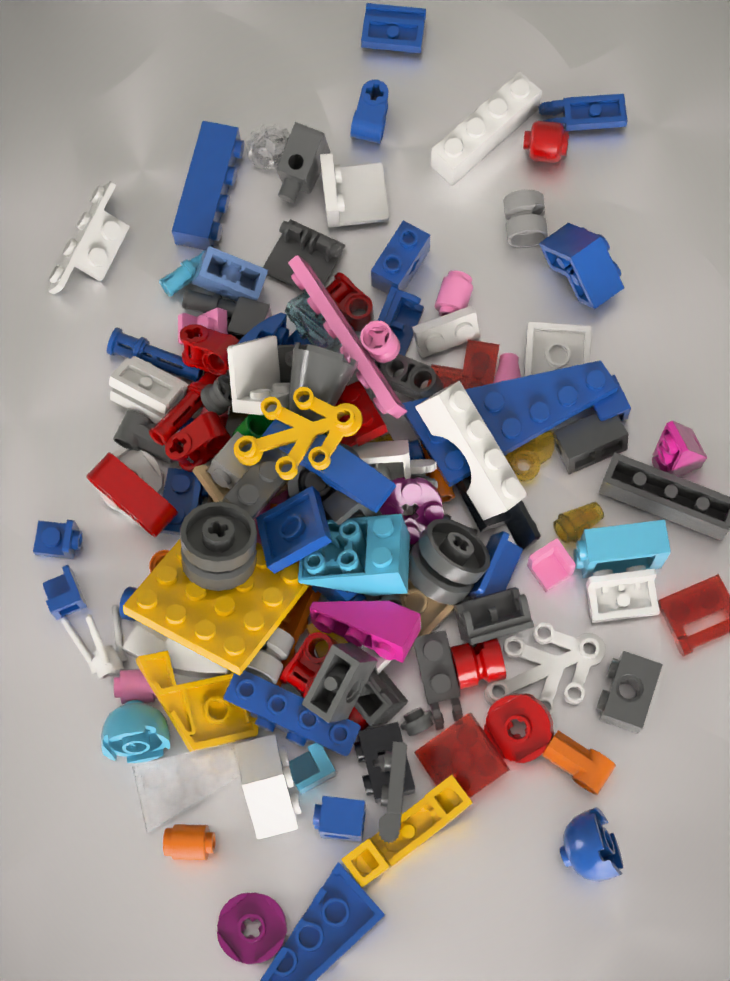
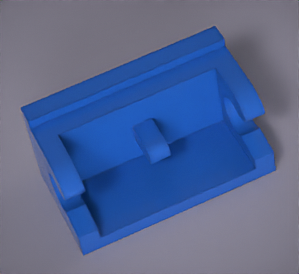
M391 286L378 321H383L389 325L400 341L399 354L406 356L414 336L412 327L419 324L424 306L420 305L421 299Z

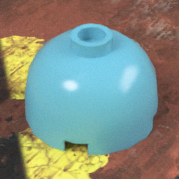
M139 700L128 701L109 713L102 727L101 749L103 755L114 761H117L118 755L127 757V763L148 762L160 758L164 755L163 749L167 747L169 750L171 747L167 720L162 712Z

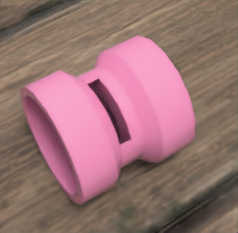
M378 320L372 321L361 331V343L373 360L379 363H387L395 359L399 354L400 341L387 323Z

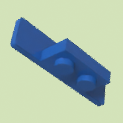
M245 670L240 676L236 673L233 674L223 696L224 700L249 711V716L256 718L255 725L270 732H274L275 728L286 732L287 736L285 739L302 747L305 746L306 742L309 744L317 743L342 756H348L361 728L359 724L349 719L328 723L302 705L304 698Z

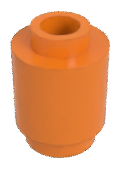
M175 824L173 828H166L164 831V855L172 856L174 860H207L209 853H214L215 832H210L208 825Z

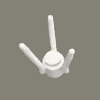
M118 605L112 606L116 650L113 649L112 645L104 647L92 615L86 616L89 630L97 648L93 652L95 658L66 616L61 618L66 630L89 663L92 674L97 673L99 679L108 678L120 673V670H124L122 663L128 661L122 648L123 639Z

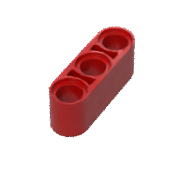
M110 452L86 475L87 479L99 491L155 538L178 514L177 510L165 498Z

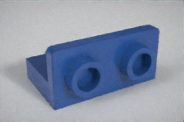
M168 467L163 498L177 510L178 514L161 533L180 536L183 519L194 508L203 505L204 497L209 496L193 472Z

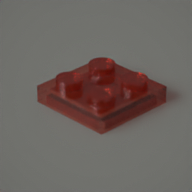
M472 713L466 714L414 752L436 786L450 775H453L469 798H472L510 771V768Z

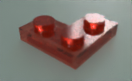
M468 340L463 369L431 364V367L444 384V388L458 381L461 382L464 389L492 384L494 382L500 344ZM428 380L427 387L431 384L432 380Z

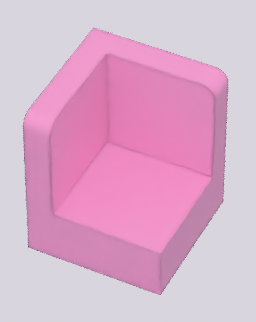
M556 538L531 554L527 567L543 590L547 592L573 575L576 564L559 539Z

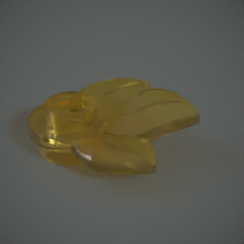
M547 431L505 455L519 481L527 482L534 479L540 471V464L551 458L555 445L553 433ZM526 462L530 468L527 471H522L518 468V464Z

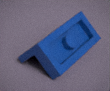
M502 531L490 536L486 545L490 555V567L474 583L473 589L468 594L471 598L474 599L506 590L523 551V548L508 541L509 533Z

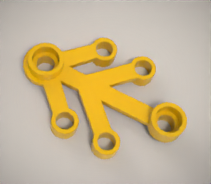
M308 387L298 388L293 394V400L300 410L310 409L325 417L324 419L312 422L282 407L276 397H267L261 403V411L264 416L269 420L276 419L292 428L257 439L253 436H243L235 442L234 454L241 464L252 466L261 460L264 451L295 443L288 456L278 459L275 465L278 475L284 480H290L297 475L298 465L318 435L328 433L322 446L313 448L308 455V459L314 469L324 470L330 465L331 455L341 439L358 432L362 425V414L355 405L350 403H343L334 407L314 397L312 390ZM301 396H310L306 402H299ZM270 405H277L276 410L267 412V408ZM350 415V419L348 421H339V419L342 416ZM252 444L249 451H241L245 445ZM320 454L325 455V458H324L323 461H321V462H315V461H314V459H315V457H316L317 455H320ZM286 464H291V465H292V468H291L290 471H288V472H282V471H281V469H282V467H283L284 465H286Z

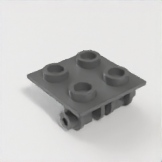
M291 219L289 222L283 221L279 232L282 234L263 268L268 270V275L299 289L291 278L294 271L288 264L291 259L299 255L310 264L324 285L346 245Z

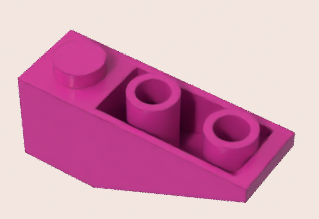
M675 421L666 423L652 454V464L655 468L678 477L701 468L707 459L694 431Z
M391 601L312 602L310 606L311 623L318 630L328 634L333 632L358 647L363 645L374 650L380 657L386 660L395 659L403 663L420 632L421 614Z

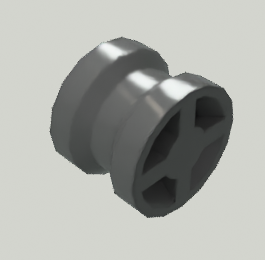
M221 375L213 384H208L201 390V400L208 411L222 415L229 409V406H232L230 376Z

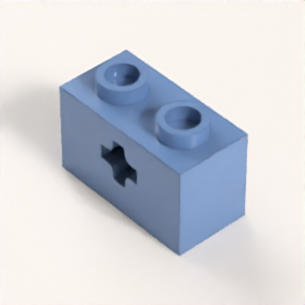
M209 246L201 256L192 284L236 302L239 297L257 301L268 270Z

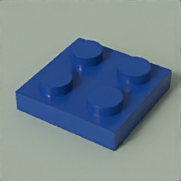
M313 486L256 517L266 565L274 574L332 542L320 493Z

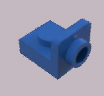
M67 519L66 523L38 521L33 553L37 556L74 559L75 551L81 549L83 533L79 530L74 520Z

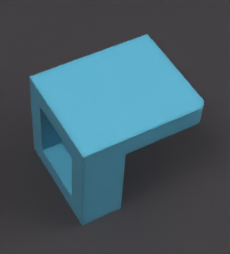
M317 743L308 746V752L289 761L293 781L301 795L337 775L323 746Z

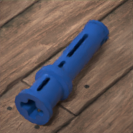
M117 327L112 332L108 341L106 351L111 356L118 354L129 359L136 356L159 369L197 382L202 377L204 370L185 365L182 362L181 356L150 345L147 338H135L123 333V330ZM161 359H164V360H167V361H169V362H172V363H175V364H177V365H180V366H182L183 368H181V367H179V366H176V365H173V364H171V363H168V362H166V361H163V360H161Z

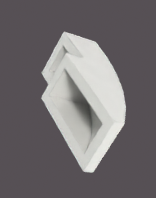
M139 625L135 627L122 647L127 654L134 658L168 650L173 673L183 676L212 678L232 673V671L169 637L166 642L162 641Z

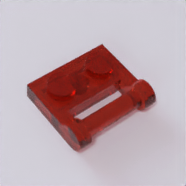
M719 574L658 600L659 609L672 633L676 647L683 657L693 653L694 648L730 633V595ZM723 611L726 620L690 636L686 635L684 627Z

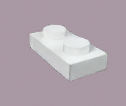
M472 306L412 327L417 351L421 358L481 337L477 315Z
M126 358L109 379L111 387L163 414L169 410L182 392V385L129 358Z

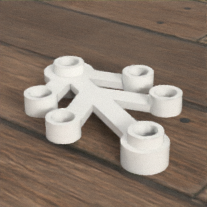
M541 622L535 627L533 632L534 639L540 644H548L550 642L570 651L556 656L525 645L519 637L511 636L506 639L503 646L506 656L509 658L519 657L539 665L506 681L499 680L487 683L484 691L486 702L492 706L500 698L547 677L538 700L546 702L550 706L549 712L551 715L555 708L553 700L564 669L577 663L572 683L568 684L564 690V699L569 704H579L585 696L584 684L590 667L598 665L606 653L605 643L598 635L584 633L575 638L555 631L553 626L547 622ZM546 628L550 632V636L543 639L539 637L538 630ZM510 642H516L520 646V650L512 653L508 650L507 645ZM585 644H592L595 647V653L591 655L586 654L583 646ZM495 686H501L504 689L505 694L502 697H495L493 695L492 689ZM571 688L578 689L580 691V698H570L568 690Z

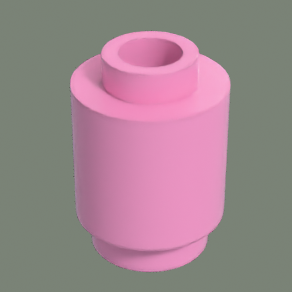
M449 271L448 275L443 278L434 306L440 316L468 307L473 291L471 276L461 271Z
M140 669L120 670V677H114L115 698L121 697L122 704L132 700L150 703L158 699Z

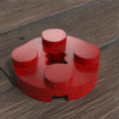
M509 694L497 700L489 708L486 724L484 725L485 740L492 752L502 759L515 761V763L530 762L544 753L554 737L553 720L549 710L531 694ZM513 719L525 722L527 727L524 730L526 734L524 737H521L519 733L514 735L511 733L510 729L514 726Z

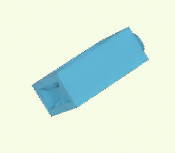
M665 520L584 529L580 541H577V549L573 550L576 569H581L582 578H589L593 576L594 572L607 569L613 570V574L626 572L627 568L644 565L646 569H661L671 553Z

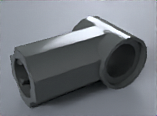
M127 410L113 440L126 449L142 450L168 463L173 462L166 455L165 445L157 444L149 434V430L155 424L148 417L136 411Z

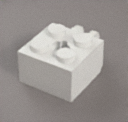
M408 440L369 442L359 447L357 444L351 447L358 453L360 459L391 481L401 477L410 479L411 474L431 473L437 469L436 462L433 459L410 460ZM424 478L438 488V483L434 478ZM403 505V515L413 514V505ZM359 509L357 512H355V513H354L351 517H349V518L366 517V516H365V515L363 514V512Z

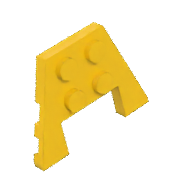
M168 650L136 658L138 667L190 752L258 736V726L255 725L256 718L249 716V711L223 699L234 673L177 685Z

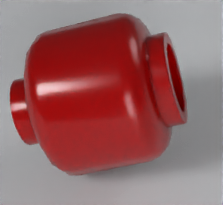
M536 121L532 125L531 131H525L523 150H529V156L532 161L557 163L562 156H567L569 131H564L563 124L559 122Z

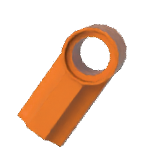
M559 730L542 754V757L570 774L575 783L595 795L599 794L616 767L615 763L605 755L594 749H586Z

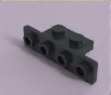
M471 475L455 484L480 532L506 524L515 543L523 548V551L527 550L541 537L536 523L532 520L522 500L508 511L483 520L466 493L471 484Z

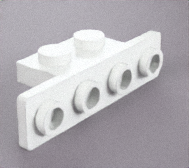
M112 181L103 187L99 185L90 198V202L93 205L89 213L84 212L76 225V228L80 229L76 238H71L62 253L66 256L62 265L58 264L49 277V281L52 282L48 290L50 293L55 294L63 289L74 266L98 281L103 280L130 228L129 225L104 211L116 187V184Z

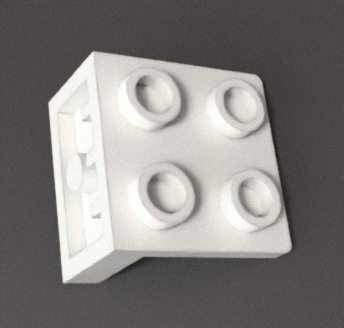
M332 153L320 154L328 228L386 222L389 220L382 163L340 167V164L334 165Z
M266 336L228 346L227 353L233 412L264 415L261 411V403L267 397H276L282 407L288 408L290 383H281L277 337ZM270 405L267 408V412L276 410L277 405Z

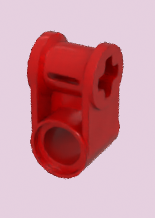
M337 272L334 275L335 280L326 287V290L355 332H361L368 323L374 321L372 300L358 289L347 276ZM359 309L366 311V313L361 316H355L352 314L354 311Z
M191 324L182 328L179 332L180 340L184 343L182 362L189 367L208 371L217 376L225 375L229 370L227 348L237 344L239 340L233 335L211 330L198 324Z
M209 411L199 415L189 425L173 434L165 444V452L171 460L178 461L179 466L183 470L193 472L195 466L204 465L214 458L231 437L216 412ZM188 457L192 459L194 462L191 463L189 460H187Z
M314 632L305 639L294 658L290 660L280 676L281 683L284 685L287 683L291 684L304 693V698L327 656L326 654L321 658L316 657L314 653L316 644L325 640L328 643V652L332 644H338L333 637L321 632ZM298 674L304 677L307 680V682L301 679L298 676Z

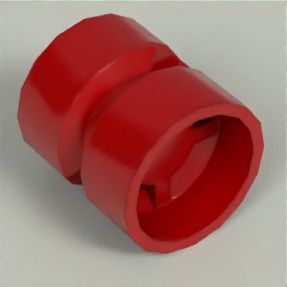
M497 638L477 643L475 647H472L469 643L450 647L459 689L477 686L481 679H484L487 683L506 679L504 659Z

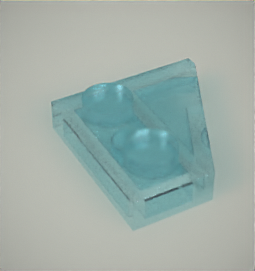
M307 291L290 300L285 312L290 321L295 324L301 339L307 338L311 345L329 350L341 344L338 338L333 339L325 330L323 323L326 320L321 313L317 315L308 304L307 299L310 296Z

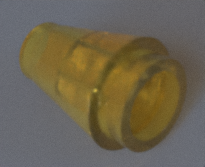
M592 502L560 513L558 519L553 522L555 532L564 543L568 544L571 541L576 543L581 539L584 529H592L604 518V512L598 503Z

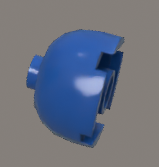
M597 807L575 816L566 826L563 834L564 846L560 847V854L566 867L572 866L578 875L587 880L603 881L622 875L620 869L623 868V861L614 833L609 834L607 829L603 827L604 824L609 822L603 812Z

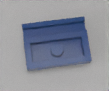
M366 3L361 48L421 53L426 9Z

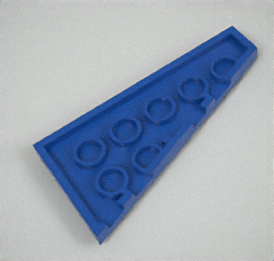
M599 360L465 390L505 456L617 392L618 385L602 361ZM427 398L402 403L408 411L404 414L406 420L430 458L436 462L437 469L447 485L451 487L470 476L469 464L461 450L448 439L432 435L415 406Z

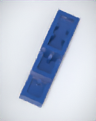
M275 419L262 436L271 435L291 429L292 427ZM324 434L318 435L303 457L300 465L320 476L329 486L377 513L396 488L395 483L340 444H338L331 455V463L326 469H314L308 459L309 452L315 447L322 446L327 437ZM295 443L278 448L289 454ZM323 454L317 455V456L315 457L314 461H315V462H321V461H323L324 458H325V455H323Z

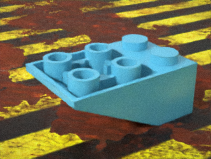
M402 514L348 518L341 525H337L333 520H327L332 542L299 560L298 582L301 584L372 596L408 593L410 534Z

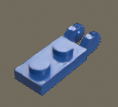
M624 94L563 98V100L544 102L538 106L539 114L544 116H557L563 112L564 117L543 121L562 123L565 131L626 127L628 122Z

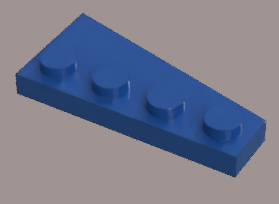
M339 862L260 981H316L385 916L382 910Z

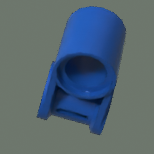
M370 80L363 85L357 110H355L352 120L351 138L381 143L386 123L389 93L388 87L384 82Z

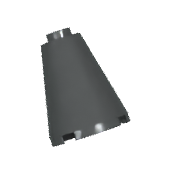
M296 342L292 353L288 410L312 422L324 419L325 417L310 409L300 410L293 400L294 392L300 387H308L312 390L314 397L335 407L357 369L358 362L352 358L350 364L345 363V361H342L343 354L311 344H307L306 350H302L301 343ZM301 396L299 402H306L310 396Z

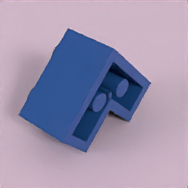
M567 223L539 243L550 268L567 276L578 302L596 309L624 289L620 279L621 270L611 259L608 252L610 250L609 243L601 234H595L584 227L581 228Z

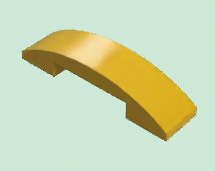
M450 775L402 814L400 834L396 841L388 844V842L381 840L378 832L341 859L361 888L386 872L473 804L453 775Z

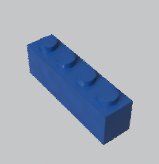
M202 121L172 228L176 245L206 250L209 246L213 247L214 241L220 240L222 233L221 215L222 213H227L230 196L227 195L229 185L234 186L236 182L237 168L235 163L237 158H242L245 142L240 138L239 127Z

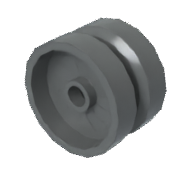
M211 502L194 508L183 519L180 528L181 561L183 572L191 582L204 589L222 591L233 589L248 580L253 574L257 562V530L254 519L246 510L232 503Z
M447 519L433 520L422 532L419 541L409 550L408 578L425 596L443 604L454 605L461 603L473 589L474 583L490 567L489 552L480 538L465 526Z

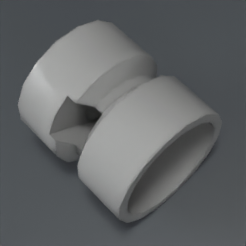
M519 190L505 196L503 202L505 218L508 220L506 223L508 243L515 247L539 245L541 241L548 237L546 218L543 217L545 215L543 194L535 190Z
M277 627L246 667L245 671L276 685L284 668L281 661L288 658L295 643L294 638L283 629Z

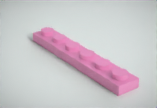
M299 255L295 256L288 262L294 271L291 275L292 280L300 290L306 289L310 296L307 299L308 304L317 315L320 313L326 320L323 326L333 339L338 338L343 345L339 350L344 355L346 361L350 364L353 358L358 362L357 368L359 371L356 373V376L366 389L371 388L376 395L372 400L378 410L383 415L389 413L394 418L399 419L408 411L368 351L364 348L360 339L310 264Z

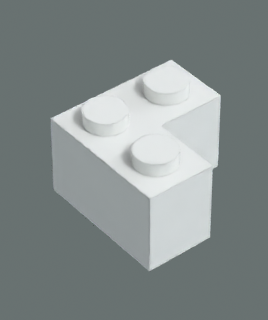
M275 734L235 744L242 787L257 839L298 829L295 815L302 812L297 793L290 794L289 788L294 787L286 747L278 746Z

